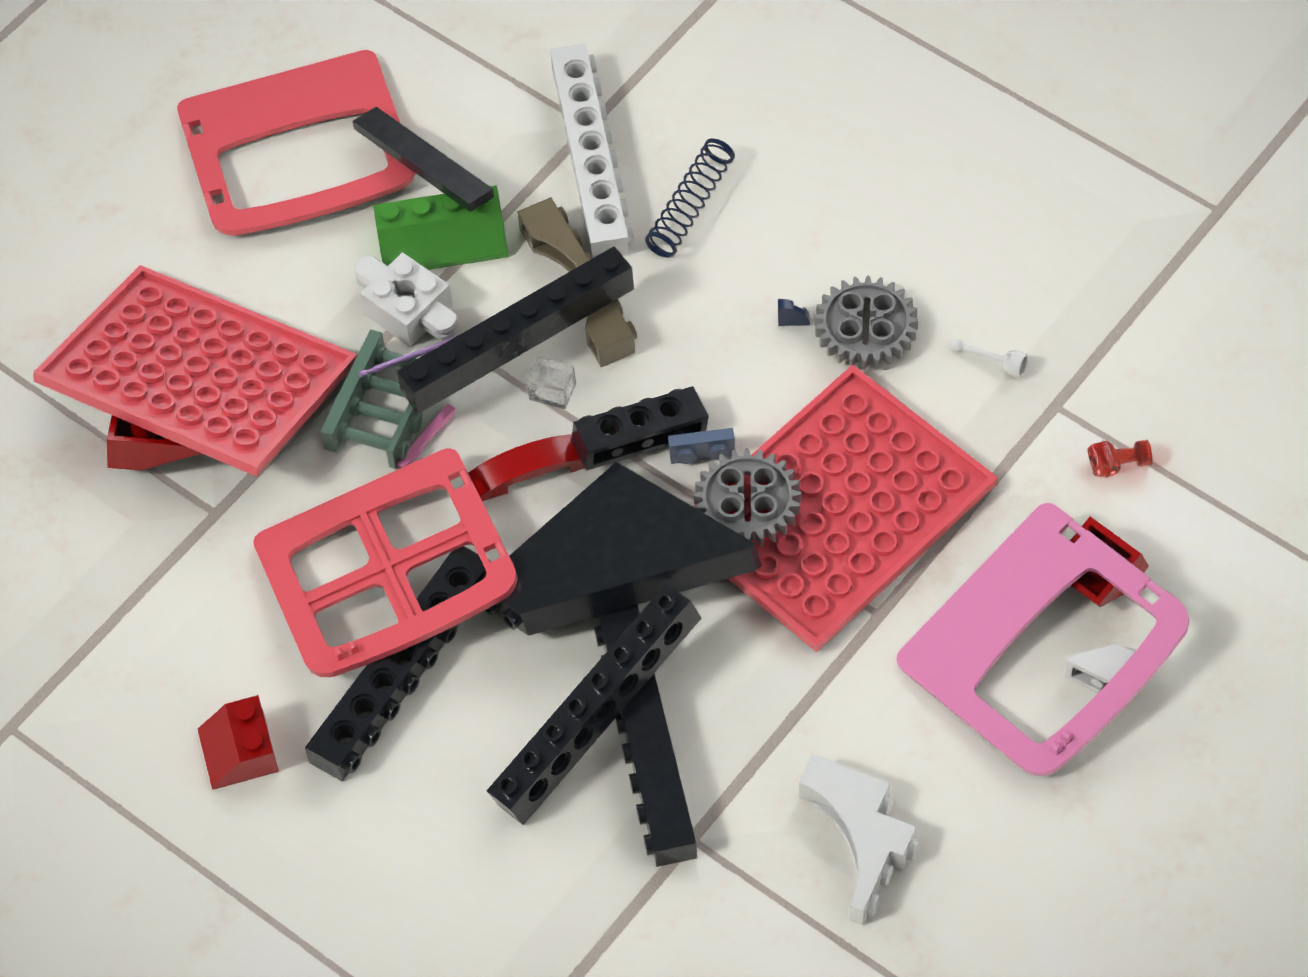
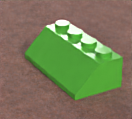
M497 185L490 186L494 190V198L471 212L445 194L373 205L382 262L388 266L403 252L426 269L432 270L509 257Z

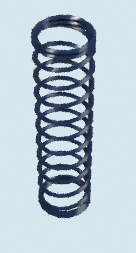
M715 138L706 140L700 150V154L695 158V163L691 164L689 172L684 175L683 181L679 183L678 190L672 194V200L667 202L666 209L662 210L660 218L655 221V227L651 228L645 237V242L652 252L666 258L675 255L677 252L676 246L682 244L680 236H687L688 231L686 227L694 225L692 218H697L699 216L698 209L705 207L703 200L710 199L709 191L716 189L715 182L721 181V173L728 170L726 164L732 163L735 159V153L727 143ZM708 147H716L723 150L730 156V159L726 160L717 157ZM704 156H709L715 162L723 164L725 169L718 170L711 166L704 159ZM699 157H702V160L704 161V163H703V162H697V160L699 159ZM698 165L708 166L718 173L719 178H710L700 170ZM696 166L699 172H692V168ZM692 174L704 176L713 183L714 187L707 188L696 181ZM690 175L693 181H686L687 176ZM687 183L696 184L708 193V196L701 197L688 187ZM682 184H685L687 190H680ZM681 192L694 195L702 202V206H695L688 202ZM679 193L682 199H675V195ZM675 201L688 204L697 214L695 216L687 214L678 207ZM673 202L676 208H669L670 203ZM669 210L682 213L689 218L691 224L687 225L679 222ZM667 211L671 218L663 217V214ZM662 220L665 227L657 226L658 222ZM664 220H670L683 227L685 233L680 234L673 231ZM658 229H664L673 233L679 239V243H674L668 236L660 233ZM652 237H657L667 242L673 252L661 249L653 241Z

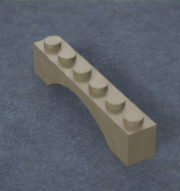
M552 197L517 211L520 231L534 253L555 261L568 272L593 258L590 252L585 253L581 247L582 241L577 230L570 229L565 210L562 206L557 207ZM618 299L587 317L585 325L587 345L600 367L635 353L634 339H637V332L632 322H626L623 318V309Z

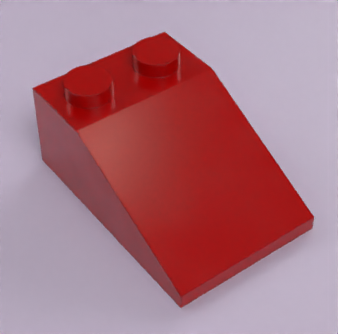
M111 415L107 435V468L140 471L202 454Z

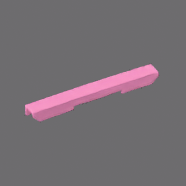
M447 404L411 445L406 458L398 461L396 464L397 468L405 467L416 460L423 448L439 429L441 430L454 415L456 409L453 406Z

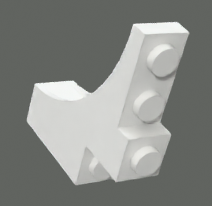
M812 754L799 782V798L806 800L825 813L845 836L855 859L858 877L855 894L850 905V921L864 925L868 914L873 916L878 908L881 896L877 895L881 884L887 886L894 868L903 871L907 860H914L920 845V841L916 840V826L888 816L894 797L890 796V782Z

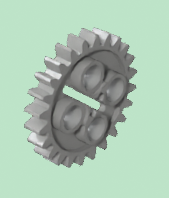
M867 275L865 282L860 283L859 279L855 276L853 277L852 285L842 280L840 290L831 286L830 296L822 295V304H817L816 315H814L815 336L820 338L821 348L827 347V356L837 353V363L840 364L845 359H848L850 367L852 364L855 366L856 362H861L862 369L866 370L868 363L872 362L874 367L879 369L881 360H884L888 365H892V355L902 359L903 349L910 351L911 341H916V332L918 330L917 308L913 307L912 297L905 298L904 288L895 292V282L884 286L882 277L876 283H872L870 276ZM869 300V342L867 345H864L862 343L864 302Z
M745 448L743 456H739L735 450H732L731 459H727L722 454L719 455V465L710 461L708 463L709 472L701 471V481L695 482L696 493L693 496L696 509L751 541L756 540L761 547L764 546L765 537L775 542L776 531L786 535L787 524L795 525V515L800 514L799 480H794L793 469L786 470L785 460L775 464V454L772 453L765 459L761 449L758 450L755 456H751L749 449ZM746 474L751 476L750 522L744 520V476ZM730 482L736 483L735 485H732V486L726 485V483H730ZM760 482H768L769 484H767V485H760L759 483H760ZM762 510H768V511H770L769 513H765V514L759 513V511H762ZM736 511L735 514H727L725 512Z

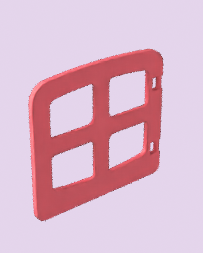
M451 448L433 453L259 532L253 541L304 663L311 673L319 677L330 678L352 671L446 631L506 599L516 588L518 580L516 569L458 452ZM461 477L464 486L454 490L450 481ZM438 489L446 490L460 516V522L406 548H393L378 518L380 511ZM349 525L355 526L369 555L368 563L311 591H303L291 565L293 555ZM468 544L473 545L487 572L486 577L465 591L423 611L408 582V573L412 569ZM496 548L500 558L489 562L485 553ZM372 587L383 588L398 618V623L336 647L328 646L316 622L315 615L319 611Z

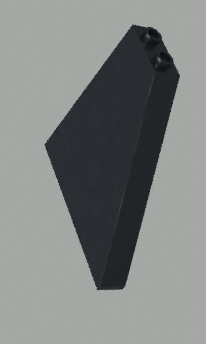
M615 462L509 555L517 573L516 588L506 599L485 611L489 615L496 614L502 618L511 629L515 630L517 628L530 636L651 601L666 583L678 592H683L756 571L762 564L754 542L627 467Z

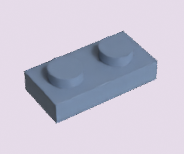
M733 428L668 436L671 464H690L707 459L719 460V455L722 454L726 458L731 457L732 450H735Z

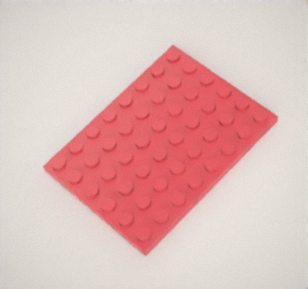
M139 265L33 372V380L35 383L257 477L349 374L357 354Z
M852 364L751 455L755 456L758 450L761 449L763 458L767 459L773 453L775 454V464L785 460L786 470H794V480H799L800 514L795 515V525L787 524L786 535L776 531L775 542L765 537L764 546L761 547L756 540H752L756 544L762 566L756 571L731 577L728 580L817 653L997 485L998 477ZM749 474L744 476V520L746 522L751 521V476ZM732 482L726 483V485H729V486H732V485H735V484H736V483H732ZM760 482L759 484H760V485H767V484H769V483H768V482ZM768 510L759 511V513L763 514L770 512ZM727 511L725 513L735 514L736 511Z

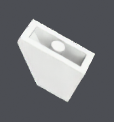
M1113 644L1071 655L1067 660L1065 677L1099 693L1136 650Z

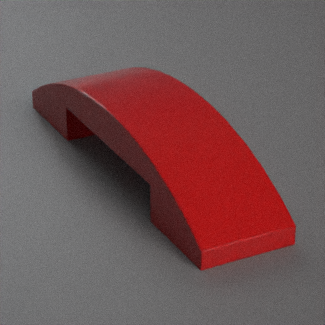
M572 434L544 438L515 447L483 462L468 472L481 500L485 501L507 494L509 485L568 467L570 473L584 469L571 441Z

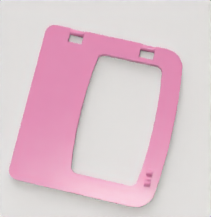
M1044 503L1038 506L900 649L896 660L899 668L1019 768L1031 775L1045 776L1057 772L1078 754L1139 693L1187 634L1189 617L1185 606L1176 597L1163 590L1150 577L1089 530L1076 523L1072 517L1052 503ZM1068 527L1081 536L1074 544L1062 535ZM1096 572L1157 620L1156 625L1124 666L1082 710L1045 742L1036 743L975 694V690L1006 649L1047 606L1085 573ZM1146 587L1160 597L1153 605L1140 596Z

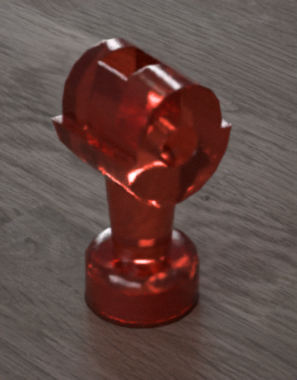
M1148 439L1136 441L1134 448L1115 449L1113 444L1102 440V442L1090 445L1087 449L1093 475L1098 477L1105 476L1106 478L1113 476L1120 471L1121 464L1134 461L1140 467L1152 465V451Z

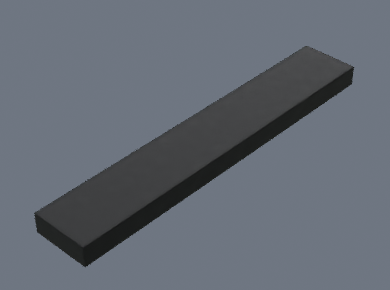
M378 107L353 120L354 130L469 212L494 198L492 187Z

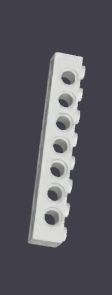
M586 43L550 49L552 71L591 255L594 258L615 246L622 256L630 255L629 243L634 242L631 223L625 224L624 220L629 215L626 199H620L619 193L623 192L621 175H614L613 168H618L615 149L609 150L608 144H612L610 126H604L603 120H607L605 102H599L597 97L602 96L600 79L593 78L592 74L597 72L594 54L588 55Z

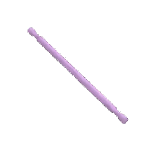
M453 338L376 365L371 369L362 370L359 372V376L362 378L370 373L378 372L425 355Z

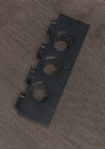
M694 386L685 389H674L668 394L654 398H644L638 403L624 407H614L607 412L594 416L587 415L574 421L571 441L587 471L669 446L668 436L706 431L709 415Z

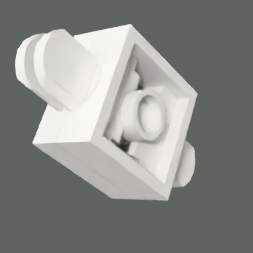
M403 252L388 266L372 255L358 260L354 270L357 283L364 287L360 292L365 316L409 347L414 345L426 332L441 341L450 339L457 333V315L451 310L453 303L450 285Z

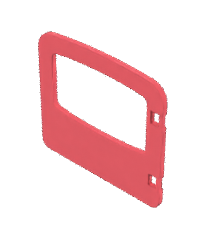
M370 50L357 51L189 97L179 102L177 106L179 118L208 212L216 230L222 234L237 236L285 226L378 199L406 188L413 181L416 173L384 151L388 166L384 170L364 178L290 200L258 207L236 209L232 204L218 160L222 152L242 144L326 120L363 114L375 107H378L400 123L374 52ZM201 124L203 133L193 135L191 127ZM222 193L225 202L214 204L212 196Z

